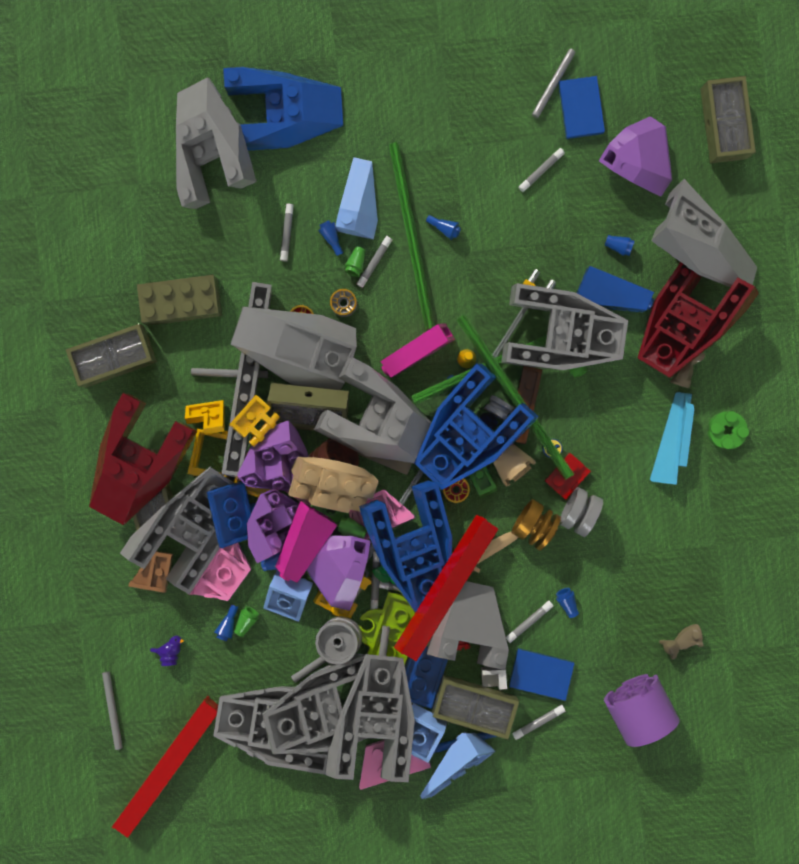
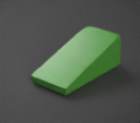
M486 466L469 475L480 498L497 491V487Z

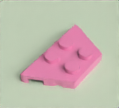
M386 490L375 493L373 499H367L366 503L374 500L385 503L392 529L416 518L413 513ZM350 510V518L365 527L361 512ZM368 532L364 538L366 540L370 539Z
M239 543L219 548L189 595L194 594L207 598L230 600L252 569Z
M385 739L366 745L359 785L360 790L388 781L381 778ZM411 754L409 774L431 768L430 762L427 763Z

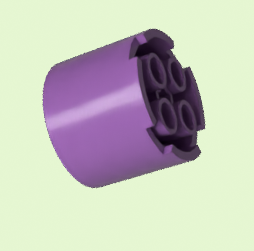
M648 674L631 678L621 683L622 686L616 692H608L604 698V702L626 745L631 747L647 745L665 737L680 722L657 675L649 677Z

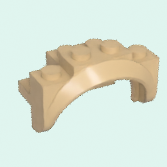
M298 456L291 469L294 476L288 494L292 497L308 500L313 506L349 513L350 510L360 512L359 506L366 504L368 498L373 499L378 480L365 469L352 464L323 458Z

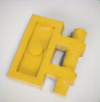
M255 395L231 421L229 426L243 438L248 433L252 434L253 437L249 443L255 447L258 442H262L265 439V434L277 425L276 422L280 416L274 412L269 417L266 413L271 407ZM262 420L265 424L257 430L254 426Z

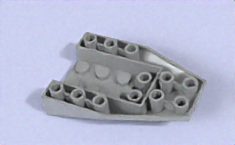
M683 179L669 193L665 205L670 210L666 220L656 228L651 241L701 276L728 287L733 285L737 277L753 285L757 266L725 222L691 185Z

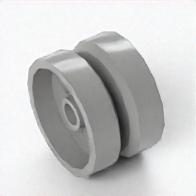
M577 487L570 495L562 511L559 525L567 529L574 526L575 533L586 537L600 515L603 499L595 495L588 498V492Z
M343 616L332 618L320 628L316 635L315 645L317 652L323 660L330 664L339 665L346 663L359 650L362 644V633L360 627L352 619Z

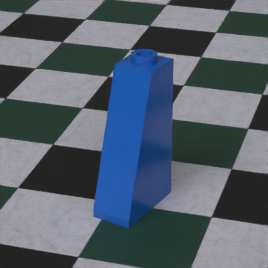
M591 266L586 269L577 294L612 310L642 313L650 309L654 302V298H652L653 291Z

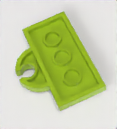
M388 591L383 609L367 610L360 617L362 621L370 620L373 623V627L365 630L361 625L358 626L361 629L362 642L370 647L369 655H379L382 626H389L390 632L386 656L403 658L405 665L408 656L401 654L394 646L415 612L403 595Z

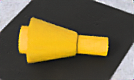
M465 349L458 354L457 361L461 367L471 368L476 363V355L473 351Z

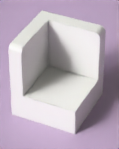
M481 667L482 685L484 687L498 686L499 690L507 689L506 669Z

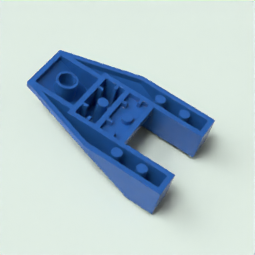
M247 67L223 68L224 87L228 96L265 93L267 123L240 124L247 150L289 148L343 126L341 87L279 71Z
M476 364L438 407L414 462L433 482L438 484L441 490L496 461L539 417L525 403L519 404L495 432L469 409L496 378L483 364Z
M429 480L412 486L422 528L399 537H394L385 503L374 500L359 506L365 528L381 565L414 612L417 611L452 555V534L440 489L437 483Z

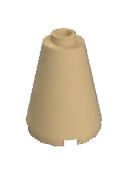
M512 444L493 464L503 484L507 487L511 485L509 481L513 479L516 482L531 469L529 465H535L536 461Z

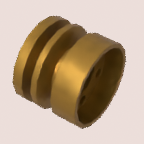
M531 499L517 518L511 533L522 540L530 534L528 544H535V548L541 551L557 532L561 516L555 514L552 517L553 511L551 510L541 515L544 506Z

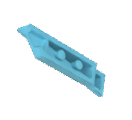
M675 393L650 477L652 482L677 485L678 466L687 467L694 416V405L691 404L692 394Z

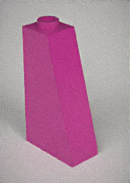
M446 323L437 324L381 361L383 365L381 366L382 370L390 378L395 377L456 339Z
M303 501L299 503L275 566L280 572L279 576L288 582L292 580L298 583L337 527V524L330 517Z

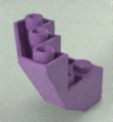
M648 117L626 127L609 143L599 162L630 182L658 196H662L672 181L666 126L656 119Z
M288 420L270 429L265 434V439L262 442H258L255 447L251 445L237 474L238 478L247 487L275 488L276 490L289 492L294 476L291 472L294 461L298 456L308 457V452L297 429Z
M275 488L260 494L247 522L248 546L257 563L282 550L299 503Z
M330 536L306 571L331 607L350 611L363 579L368 560L370 540L354 536Z

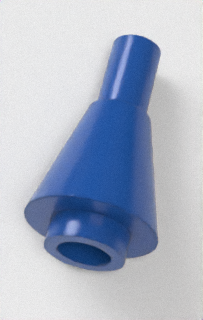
M430 215L426 219L427 223L436 226L450 240L457 238L461 231L459 222L439 220Z
M329 220L320 224L321 229L318 232L332 246L336 256L342 254L343 251L338 243L335 222L331 223Z
M230 606L227 616L224 617L214 631L217 634L216 638L227 641L228 638L232 639L237 606Z

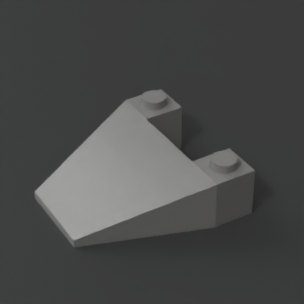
M466 581L431 637L427 650L428 655L455 661L458 642L463 641L480 645L477 664L506 669L509 649L493 587Z

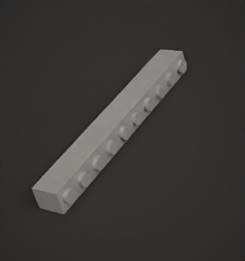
M252 282L248 307L269 309L272 285ZM243 352L240 355L230 423L256 395L261 364ZM229 426L222 475L238 477L237 474L246 458L250 433L243 438Z

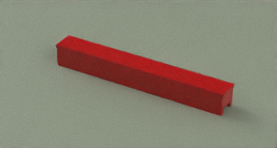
M476 515L395 644L394 648L401 654H405L417 662L498 531V528L488 522L486 518Z
M208 695L113 824L112 828H115L128 838L217 716L218 704L211 700Z

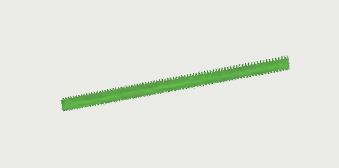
M395 142L389 145L391 160H393L392 164L397 181V190H399L398 194L425 331H428L435 326L432 323L434 318H431L433 313L430 311L432 310L430 309L431 304L428 302L430 299L428 300L429 297H427L429 296L427 295L428 290H426L428 288H426L427 283L424 281L426 280V278L424 279L425 276H423L425 274L422 272L424 269L421 267L423 266L421 265L422 260H420L421 255H419L421 253L418 251L420 248L417 246L419 245L417 244L418 239L415 237L417 234L414 232L416 231L414 230L415 225H413L415 223H413L414 218L411 216L413 213L412 209H410L411 207H409L411 202H408L410 197L407 195L409 194L407 193L408 188L405 186L407 183L406 179H404V167L401 165L403 162L401 156H399L401 155L400 149H398L399 144Z
M462 315L457 319L458 324L466 332L465 334L470 338L469 340L473 342L472 344L477 348L476 350L481 354L480 356L484 358L483 360L488 364V368L492 370V374H495L497 380H499L498 382H500L499 384L503 386V390H506L505 392H507V396H510L511 402H514V406L524 404V399L522 400L513 383L509 382V378L501 370L502 367L498 366V361L494 360L495 357L491 356V351L489 352L488 348H486L487 345L485 346L483 344L484 341L480 340V335L476 334V329L473 330V325L471 326L470 322H468L469 319L466 320V315ZM536 420L529 428L533 429V434L536 433L537 440L540 439V444L544 445V450L550 453V458L554 459V464L558 465V470L561 469L560 471H562V475H565V479L573 476L572 469L567 465L565 459L563 460L561 453L559 454L550 437L548 438L547 433L544 432L543 427Z
M547 335L525 345L545 347ZM502 355L494 359L496 362L498 361L497 364L500 366L503 364L504 366V363H501ZM485 362V363H482L488 370H490V368H488L489 366H487L488 364H486V362ZM471 369L412 395L414 405H417V402L419 404L421 400L423 402L426 399L428 400V397L430 399V396L432 398L434 395L441 394V391L443 393L445 390L448 391V389L456 387Z

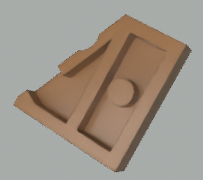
M156 551L146 568H140L128 586L162 593L167 592L168 580H166V577L171 570L173 554Z

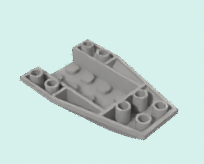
M243 307L231 345L291 385L340 390L345 381L339 379V375L346 361L354 356L357 347L356 328L323 315Z

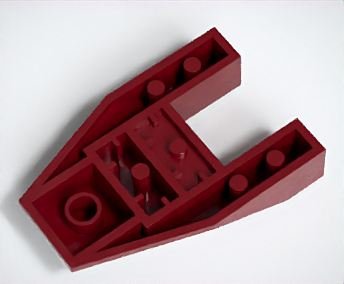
M680 262L654 301L637 358L671 378L718 341L748 310L759 294L755 286L737 277L714 311L689 297L702 276Z
M122 393L103 436L89 504L90 508L122 525L131 520L170 483L197 433L195 429L182 422L175 421L158 454L134 442L128 436L146 403L126 393Z

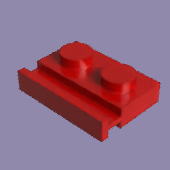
M568 453L564 459L574 475L565 479L566 477L562 475L561 469L558 470L559 467H556L544 480L565 500L591 472L571 453Z

